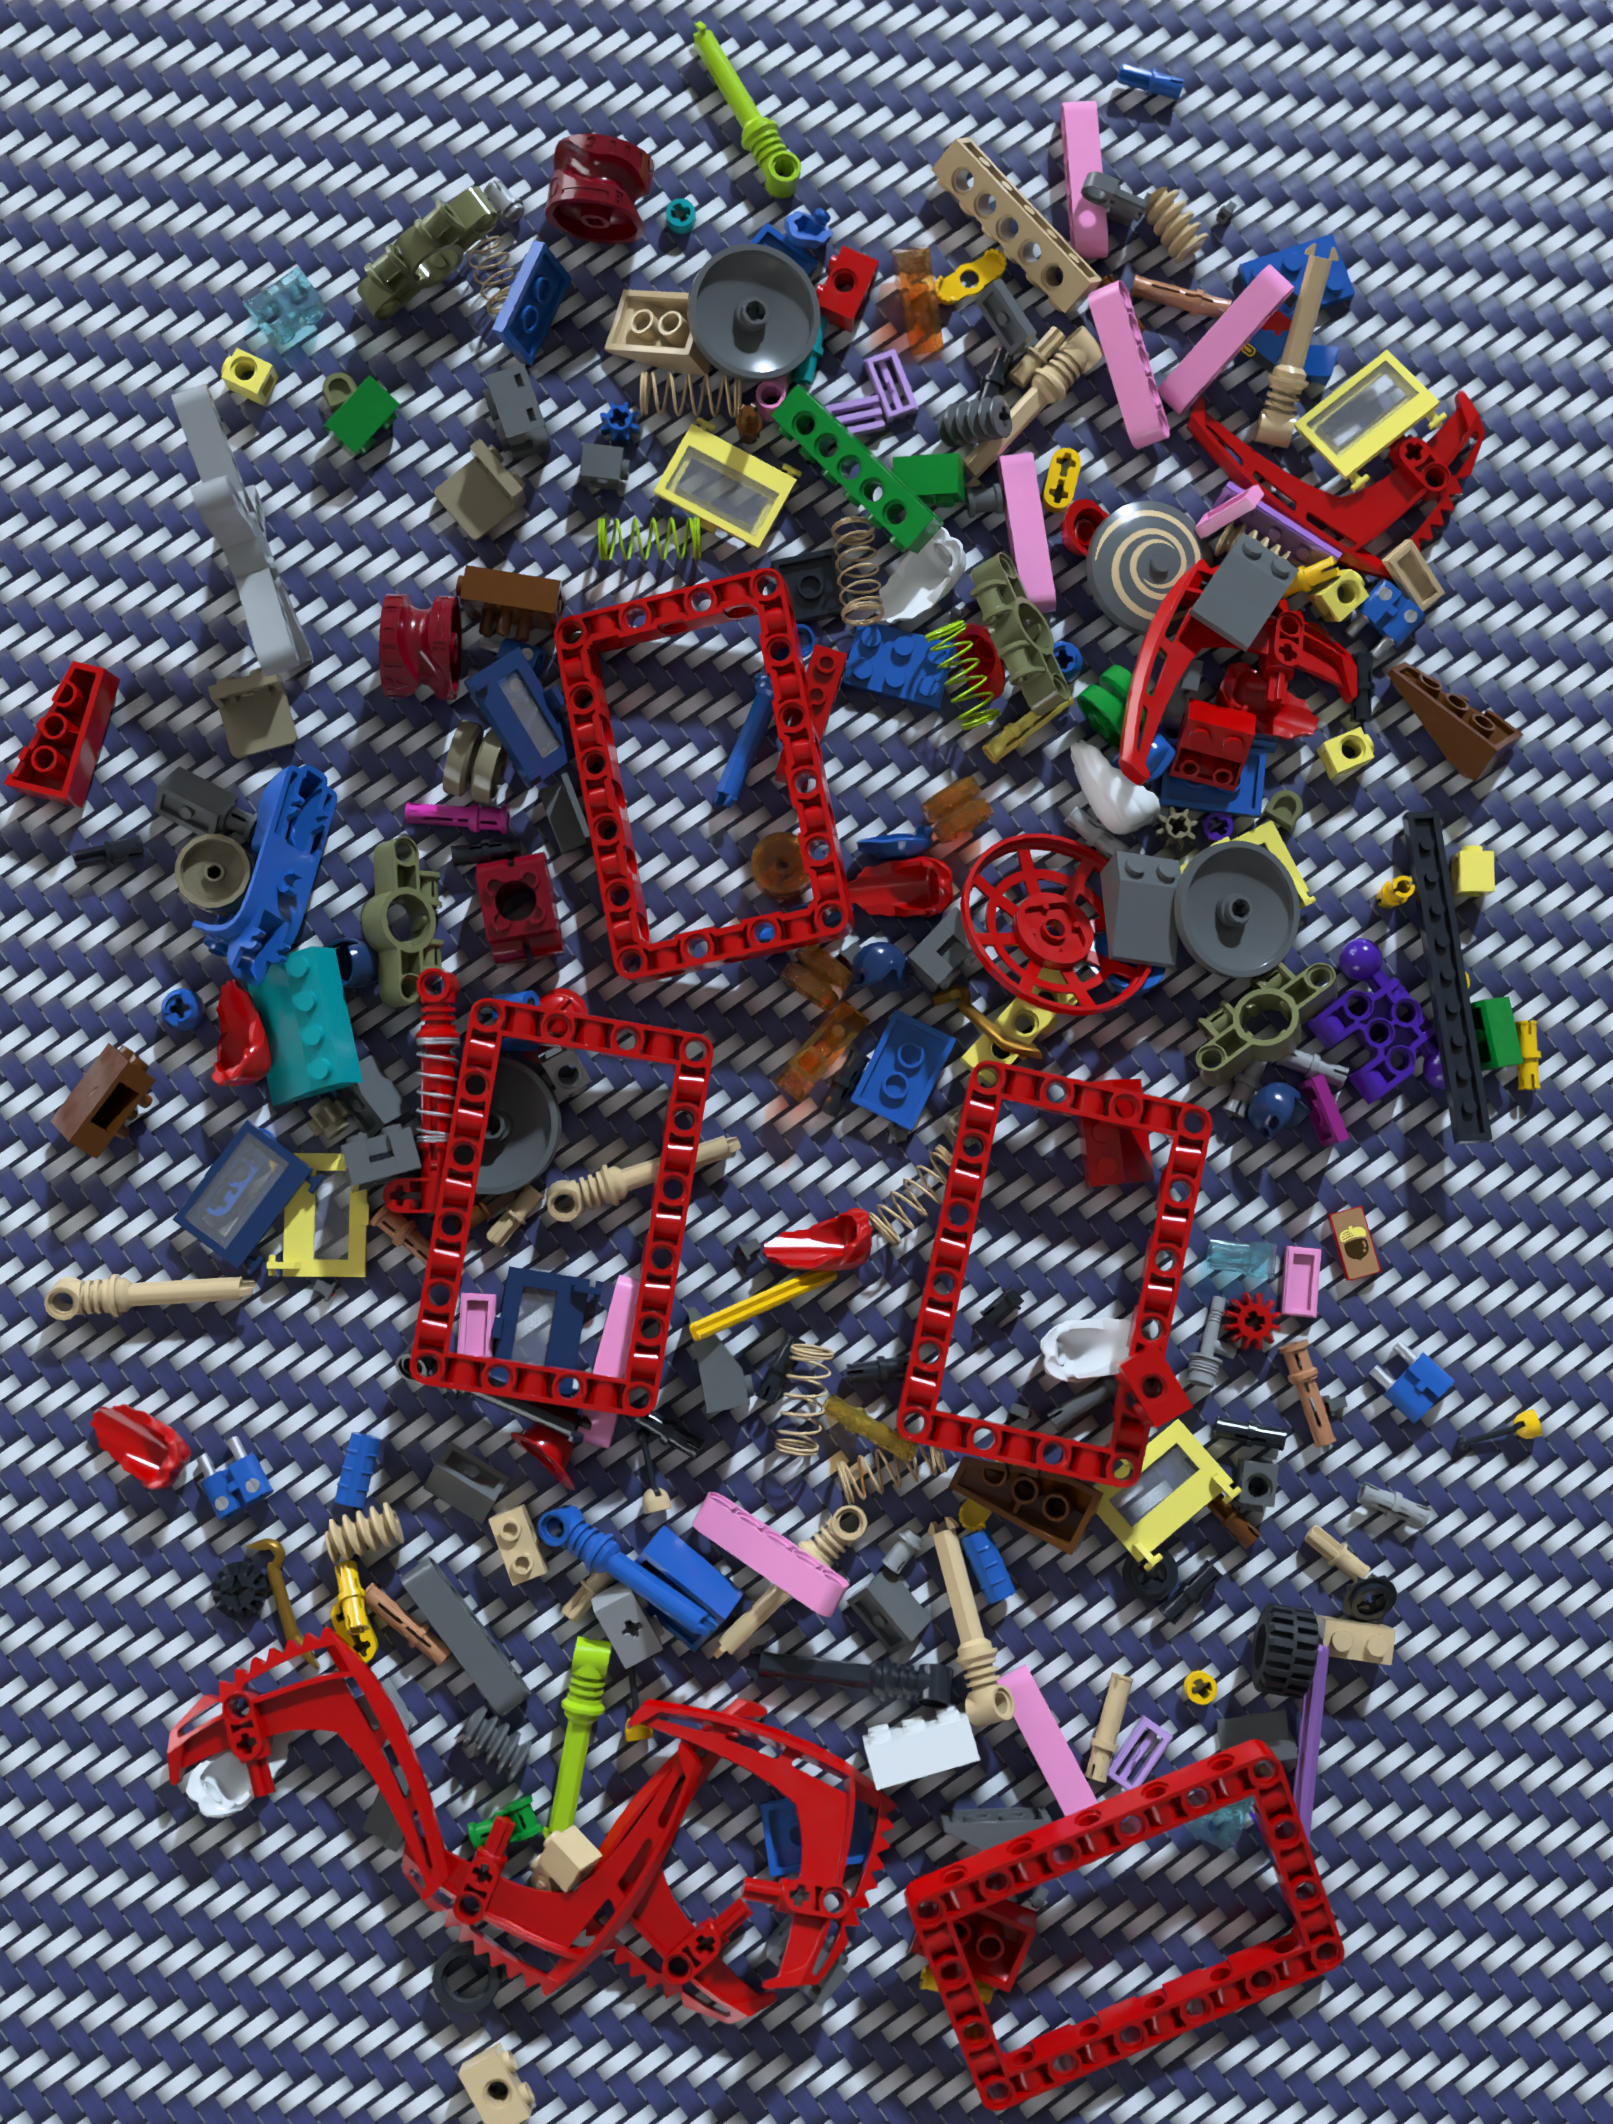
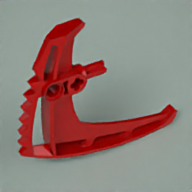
M1460 390L1454 397L1456 412L1427 442L1409 434L1408 436L1402 435L1388 446L1390 450L1388 456L1394 469L1392 473L1366 489L1338 497L1292 476L1245 444L1205 411L1202 396L1197 399L1187 424V430L1238 487L1247 490L1254 485H1259L1264 493L1260 501L1340 551L1342 555L1337 563L1357 572L1386 580H1392L1393 578L1382 563V560L1364 548L1392 527L1419 500L1426 502L1436 500V506L1410 539L1413 540L1420 552L1419 541L1430 542L1433 539L1431 528L1443 526L1444 521L1441 513L1454 510L1450 497L1460 496L1463 493L1458 481L1467 479L1471 475L1485 435L1478 411L1466 393ZM1207 428L1241 460L1242 466L1227 452ZM1473 438L1474 444L1458 473L1452 476L1448 466L1468 439ZM1409 454L1414 456L1411 460L1406 458ZM1253 473H1257L1280 493L1295 503V510L1293 511L1265 489L1253 478ZM1430 476L1436 479L1438 487L1428 485L1425 477ZM1306 515L1313 516L1355 545L1347 548L1308 522Z
M1204 559L1199 560L1184 573L1162 600L1149 624L1132 674L1125 708L1118 764L1123 774L1140 787L1150 778L1146 760L1166 705L1191 660L1202 648L1223 647L1242 650L1188 614L1203 590L1198 589L1201 582L1209 583L1220 566L1218 565L1211 569ZM1286 599L1280 600L1247 649L1248 652L1259 655V670L1267 680L1265 703H1268V707L1274 709L1276 706L1280 708L1285 706L1287 684L1294 677L1295 668L1335 685L1343 701L1346 704L1351 703L1357 696V666L1350 653L1318 624L1305 622L1301 611H1290ZM1177 606L1187 607L1188 610L1173 641L1170 642L1165 632ZM1159 650L1164 655L1165 661L1157 678L1152 696H1150L1146 690ZM1143 709L1145 712V719L1137 750L1139 727Z
M330 1627L323 1629L320 1638L310 1632L306 1633L302 1646L293 1639H289L284 1653L276 1648H270L267 1661L258 1657L252 1658L250 1671L236 1668L235 1683L225 1680L220 1681L219 1696L213 1694L204 1695L170 1731L167 1759L169 1779L173 1786L182 1782L187 1766L231 1748L233 1754L240 1760V1764L246 1763L254 1798L275 1792L267 1756L272 1755L273 1735L296 1730L337 1732L360 1758L391 1808L425 1882L421 1897L422 1901L429 1899L451 1876L433 1801L423 1770L400 1716L376 1675L360 1655ZM326 1647L339 1670L305 1679L265 1694H261L256 1689L248 1688L250 1681L298 1655ZM345 1677H354L380 1722L377 1731L370 1724L347 1684ZM239 1698L245 1699L249 1705L247 1715L242 1714L238 1709ZM217 1702L223 1704L222 1714L210 1719L187 1734L184 1733V1727L202 1712ZM255 1737L257 1745L249 1746L247 1738ZM387 1739L394 1750L411 1793L409 1797L404 1795L397 1776L383 1750V1745ZM415 1810L418 1811L432 1866L429 1864L414 1819Z
M738 1697L724 1708L721 1713L753 1720L754 1717L768 1714V1709L760 1703ZM704 1725L700 1731L710 1732L713 1730V1726ZM730 1732L725 1737L727 1740L734 1742L740 1734ZM688 1743L694 1751L700 1748L691 1743ZM678 1750L654 1773L617 1818L598 1849L603 1856L591 1875L612 1855L630 1827L635 1826L643 1815L644 1808L659 1791L679 1758ZM708 1751L704 1756L699 1757L703 1768L691 1800L721 1759L720 1756ZM685 1778L668 1798L659 1817V1825L663 1828L666 1827ZM650 1838L645 1840L634 1860L618 1881L619 1887L624 1894L628 1893L654 1851ZM662 1864L642 1900L628 1919L664 1959L662 1969L657 1970L616 1937L603 1950H615V1965L630 1962L631 1977L646 1974L647 1989L662 1983L665 1998H669L679 1992L685 2008L724 2023L733 2024L746 2019L773 2004L777 1999L775 1991L757 1993L718 1955L720 1950L730 1942L728 1935L753 1914L746 1901L739 1897L715 1919L709 1916L706 1920L694 1926L677 1904L668 1886ZM595 1915L587 1924L586 1936L596 1935L604 1926ZM700 1935L705 1938L711 1935L713 1937L712 1946L710 1947L706 1943L700 1946ZM675 1957H681L687 1961L688 1968L683 1972H676L671 1969L669 1965L670 1960ZM690 1981L729 2012L721 2011L702 2001L685 1989L683 1984Z
M647 1699L630 1718L626 1726L627 1729L643 1725L714 1753L770 1784L795 1805L801 1836V1864L798 1879L781 1877L779 1882L745 1876L741 1888V1899L773 1904L776 1911L793 1916L778 1975L775 1978L764 1981L762 1988L770 1990L817 1985L848 1944L845 1927L859 1926L855 1909L870 1907L864 1891L873 1890L878 1887L871 1873L884 1868V1864L879 1859L877 1853L890 1848L889 1843L882 1837L881 1833L894 1828L886 1814L896 1809V1804L881 1789L876 1790L875 1783L845 1760L814 1743L749 1719L684 1704ZM657 1715L713 1726V1730L710 1732L700 1731L660 1720ZM730 1732H734L778 1748L783 1753L777 1759H774L756 1750L727 1740L725 1736ZM800 1758L844 1780V1792L792 1766V1762ZM855 1799L875 1808L876 1816L866 1860L852 1898H850L848 1891L842 1887L851 1840ZM798 1889V1895L803 1896V1901L795 1906V1899H790L789 1893ZM826 1894H832L837 1898L838 1910L836 1913H831L825 1908L824 1898ZM833 1921L838 1927L837 1933L827 1956L814 1975V1965L822 1949L830 1923Z
M680 1741L677 1762L636 1825L597 1871L573 1891L565 1893L564 1891L535 1889L502 1877L507 1862L504 1852L516 1823L512 1822L508 1817L503 1818L497 1815L485 1845L477 1848L472 1862L446 1850L451 1876L439 1890L453 1899L454 1903L449 1904L435 1893L424 1901L425 1904L433 1912L444 1911L447 1913L444 1926H459V1942L473 1940L475 1955L489 1952L491 1967L505 1963L509 1979L523 1972L526 1988L540 1983L543 1995H550L575 1978L603 1952L623 1928L642 1900L666 1856L691 1800L703 1768L699 1757L686 1741ZM685 1774L686 1778L666 1827L663 1828L659 1825V1817L679 1776ZM415 1815L414 1819L429 1864L432 1866L425 1835H423L421 1832L420 1818L419 1816ZM650 1838L654 1851L628 1893L624 1894L619 1887L618 1881L634 1860L645 1840ZM405 1840L402 1872L419 1896L422 1897L425 1882L414 1871L416 1870L421 1875L409 1845ZM483 1864H486V1865L489 1866V1869H488L489 1875H488V1876H484V1875L482 1874V1872H483L482 1865H483ZM464 1898H475L479 1903L480 1909L476 1911L468 1909L464 1903ZM610 1899L614 1912L588 1946L585 1948L572 1944L603 1903ZM482 1919L517 1938L562 1957L549 1973L544 1972L504 1949L474 1926V1924Z

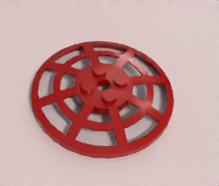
M1043 833L1022 834L1006 838L992 845L980 855L968 872L962 887L960 902L961 919L967 940L976 957L987 972L1005 989L1021 1000L1038 1008L1057 1014L1085 1016L1113 1010L1128 1001L1141 988L1150 974L1152 966L1138 964V967L1135 968L1116 960H1110L1109 950L1107 957L1090 950L1093 944V934L1106 931L1102 900L1084 884L1091 871L1094 870L1100 874L1109 859L1080 842L1062 836ZM1030 850L1056 852L1081 863L1073 877L1053 870L1034 869ZM1017 852L1021 871L1006 877L996 888L980 875L983 869L994 860L1006 854ZM1038 881L1059 884L1066 887L1063 896L1055 893H1041ZM1024 882L1028 898L1018 907L1004 897L1003 894L1011 887ZM973 886L988 899L985 914L988 933L975 932L969 907L970 893ZM1078 895L1092 906L1099 916L1098 919H1088L1085 912L1075 903ZM997 907L1013 918L1012 932L997 933L995 921ZM1046 926H1050L1052 929L1057 930L1059 936L1051 935L1047 931ZM982 946L994 947L1004 964L1021 978L1019 984L1011 980L995 965ZM1005 946H1018L1024 955L1030 959L1025 970L1009 956L1004 949ZM1082 960L1101 968L1100 972L1085 982H1080L1073 969ZM1041 968L1059 970L1067 985L1055 984L1037 978ZM1111 973L1131 979L1130 984L1116 998L1103 1004L1096 1005L1087 993V991L1101 985ZM1033 986L1053 993L1073 994L1081 1006L1053 1002L1035 995L1031 991Z

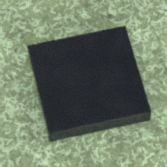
M834 548L771 561V568L781 574L789 587L796 624H807L841 616L844 605L840 602L839 595L843 589L837 584V578L841 573L835 567L838 556L835 554ZM842 576V577H841V584H842L843 587H845V585H844V580H843V576ZM845 591L843 593V601L846 604H848L849 602L847 598V593Z

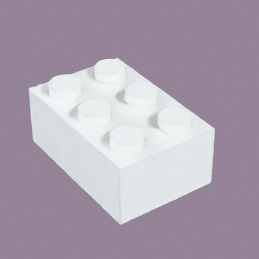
M950 1704L947 1708H937L935 1710L936 1715L923 1718L922 1714H915L901 1720L902 1724L889 1728L888 1724H880L869 1728V1734L863 1735L862 1738L876 1790L979 1761L980 1758L969 1718L964 1708H956L955 1704Z

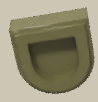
M333 373L323 382L322 392L332 414L337 411L357 388L353 379L345 373Z
M1281 790L1270 798L1261 814L1290 832L1302 813L1303 803L1295 792Z

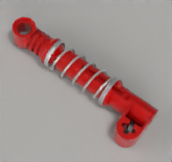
M438 968L424 970L419 975L416 984L417 992L421 997V1004H425V1007L421 1008V1013H425V1016H421V1021L425 1022V1025H421V1030L416 1034L417 1042L415 1043L425 1049L416 1053L417 1056L421 1057V1070L416 1072L417 1075L421 1076V1089L416 1091L417 1094H421V1107L416 1110L418 1113H421V1126L416 1129L418 1132H421V1136L416 1137L417 1148L421 1151V1178L393 1179L386 1185L383 1192L384 1203L388 1209L396 1213H436L456 1097V1086L459 1080L456 1078V1067L461 1062L456 1059L455 1055H450V1051L461 1045L460 1034L456 1031V1025H451V1022L456 1021V1017L451 1016V1013L456 1012V1008L451 1007V1004H456V997L459 994L460 986L454 974ZM441 977L444 981V989L439 995H435L432 985L437 978ZM460 1146L457 1147V1148L454 1150V1153H453V1158H454L455 1162H456V1151L460 1148ZM420 1181L421 1209L420 1199L400 1198L401 1192H420Z

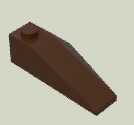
M1406 662L1390 669L1387 674L1447 760L1456 767L1460 775L1467 779H1472L1476 782L1489 774L1524 735L1489 709H1486L1483 714L1468 705L1469 698L1461 693L1457 696L1444 692L1440 681Z
M966 1455L963 1456L948 1486L1071 1556L1080 1548L1096 1516L1104 1494L1074 1477Z

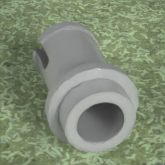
M499 178L494 179L497 187L492 182H489L484 189V194L500 210V216L503 220H508L510 223L516 222L524 214L523 201L520 198H515Z
M906 1528L904 1532L900 1531L898 1533L900 1538L886 1557L881 1560L898 1575L916 1550L921 1551L922 1547L920 1545L924 1541L909 1528Z

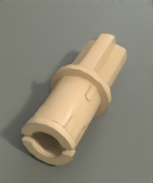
M1051 327L1034 348L1028 347L1026 349L1027 353L1008 373L1010 379L1017 386L1025 388L1032 379L1035 369L1047 365V359L1065 340V335L1058 328Z
M530 1184L526 1186L509 1207L505 1205L504 1209L506 1211L486 1233L488 1240L497 1247H502L521 1224L525 1225L527 1223L524 1220L541 1199L543 1200L544 1196Z
M1313 1526L1305 1535V1542L1325 1557L1329 1566H1336L1352 1579L1355 1584L1358 1582V1576L1364 1579L1369 1573L1370 1567L1347 1550L1348 1545L1346 1543L1340 1544L1320 1526Z
M595 1571L587 1580L582 1579L580 1582L582 1586L562 1608L564 1615L569 1620L575 1623L578 1622L592 1606L591 1597L606 1590L615 1578L607 1572L597 1573Z

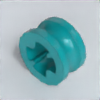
M679 198L669 203L666 209V220L669 228L679 234L687 233L693 229L696 222L695 207L690 201ZM681 210L686 215V221L681 222L679 218H676L677 211Z

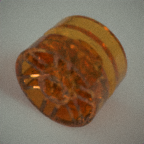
M974 776L963 778L947 786L920 806L928 823L941 820L933 828L941 845L950 843L973 831L995 814L986 798L975 800L982 790Z
M789 832L769 834L758 842L752 852V880L756 888L766 897L774 900H790L805 891L810 883V878L805 874L799 839L795 834ZM783 861L786 862L788 868L778 871L776 865L782 864Z
M812 945L799 948L795 953V957L803 966L789 961L779 976L792 989L812 1004L826 1012H830L839 1000L838 994L831 986L845 992L855 977L844 965L820 947Z

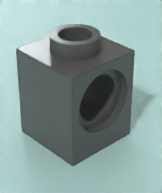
M583 443L579 472L581 486L621 491L622 481L629 480L630 460H625L624 448Z
M1238 1459L1234 1489L1238 1486L1242 1492L1233 1500L1243 1503L1242 1509L1248 1511L1263 1512L1264 1506L1274 1507L1279 1465ZM1259 1477L1263 1482V1489L1258 1495L1252 1496L1248 1491V1483L1252 1478Z

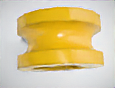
M1197 1670L1191 1672L1185 1678L1183 1685L1187 1697L1196 1704H1209L1217 1695L1216 1681L1205 1671ZM1197 1679L1204 1683H1209V1688H1205L1207 1694L1204 1696H1200L1197 1692L1192 1693V1687H1196L1194 1681Z

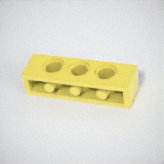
M1043 968L1037 977L1047 982L1067 985L1059 970ZM1033 986L1031 991L1035 995L1041 992H1049ZM1049 992L1057 1003L1075 1005L1078 1002L1073 994ZM1016 997L993 1023L1008 1037L1036 1048L1037 1046L1032 1042L1040 1032L1047 1036L1058 1024L1059 1020L1055 1017L1057 1013L1038 1008ZM1016 1018H1028L1032 1023V1031L1027 1034L1020 1033L1015 1027ZM983 1033L959 1061L969 1071H972L978 1063L983 1061H996L1011 1065L1017 1057L1022 1061L1027 1057L1010 1052L1009 1056L1005 1059L997 1058L992 1052L994 1042ZM983 1070L979 1072L978 1079L988 1088L996 1082V1077L991 1071Z

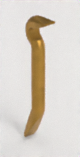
M953 985L932 997L936 1006L960 998L958 1001L960 1012L1001 1049L1021 1056L1042 1059L1039 1049L1008 1037L972 1005L971 992L965 986Z
M265 1538L246 1545L247 1548L269 1549L274 1552V1560L267 1564V1575L287 1641L293 1639L302 1646L304 1638L299 1633L280 1569L285 1561L283 1545L271 1538ZM312 1651L301 1654L315 1669L321 1667Z

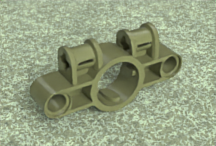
M473 186L464 190L449 204L439 199L435 203L436 207L423 219L417 218L414 221V225L407 229L396 240L394 245L388 244L383 255L374 263H367L364 266L368 276L359 284L357 293L375 320L382 321L390 318L422 289L433 287L447 279L461 264L464 252L497 223L499 215L480 187Z
M999 552L972 570V579L976 587L971 590L970 594L973 599L978 601L984 615L982 621L985 625H988L990 638L998 651L997 655L999 659L1004 660L1011 676L1009 678L1010 684L1012 686H1020L1029 707L1035 714L1042 716L1069 700L1071 697L1070 690L1054 656V640L1047 621L1039 609L1029 600L1011 559L1005 553Z
M403 836L376 846L373 855L375 896L368 901L362 914L364 936L368 944L378 953L380 998L390 1008L402 1007L421 1001L416 984L419 975L424 970L429 968L445 970L441 964V948L444 947V940L433 939L436 930L434 910L442 908V901L438 899V880L441 879V873L419 870L418 847L411 838ZM390 903L400 904L409 915L411 934L408 941L399 942L393 937L388 928L386 916Z
M1280 962L1259 978L1253 977L1250 980V985L1254 991L1242 997L1235 1009L1227 1001L1223 1000L1219 1003V1008L1205 1018H1198L1196 1024L1209 1041L1196 1054V1064L1203 1083L1212 1087L1220 1086L1255 1060L1265 1062L1276 1061L1291 1054L1301 1040V1026L1333 1003L1338 996L1336 974L1333 967L1326 963H1315L1295 976ZM1319 982L1328 983L1322 987L1315 986ZM1261 1011H1280L1288 1022L1291 1021L1289 1028L1282 1030L1274 1039L1260 1040L1254 1038L1251 1032H1244L1246 1022L1251 1017L1259 1015ZM1211 1063H1220L1215 1068H1207Z

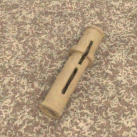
M1114 1672L1111 1674L1112 1677L1096 1736L1091 1738L1090 1744L1093 1747L1086 1773L1084 1774L1087 1778L1103 1783L1107 1781L1113 1753L1118 1751L1119 1745L1116 1744L1129 1692L1134 1681L1133 1678Z

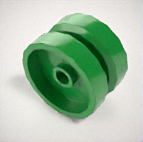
M1112 665L1100 676V686L1090 684L1077 696L1076 701L1083 716L1095 732L1112 748L1120 752L1123 721L1132 674L1119 665ZM1142 709V715H1141V721H1140L1139 732L1142 731L1143 724H1144V719H1145V712H1144L1143 709Z

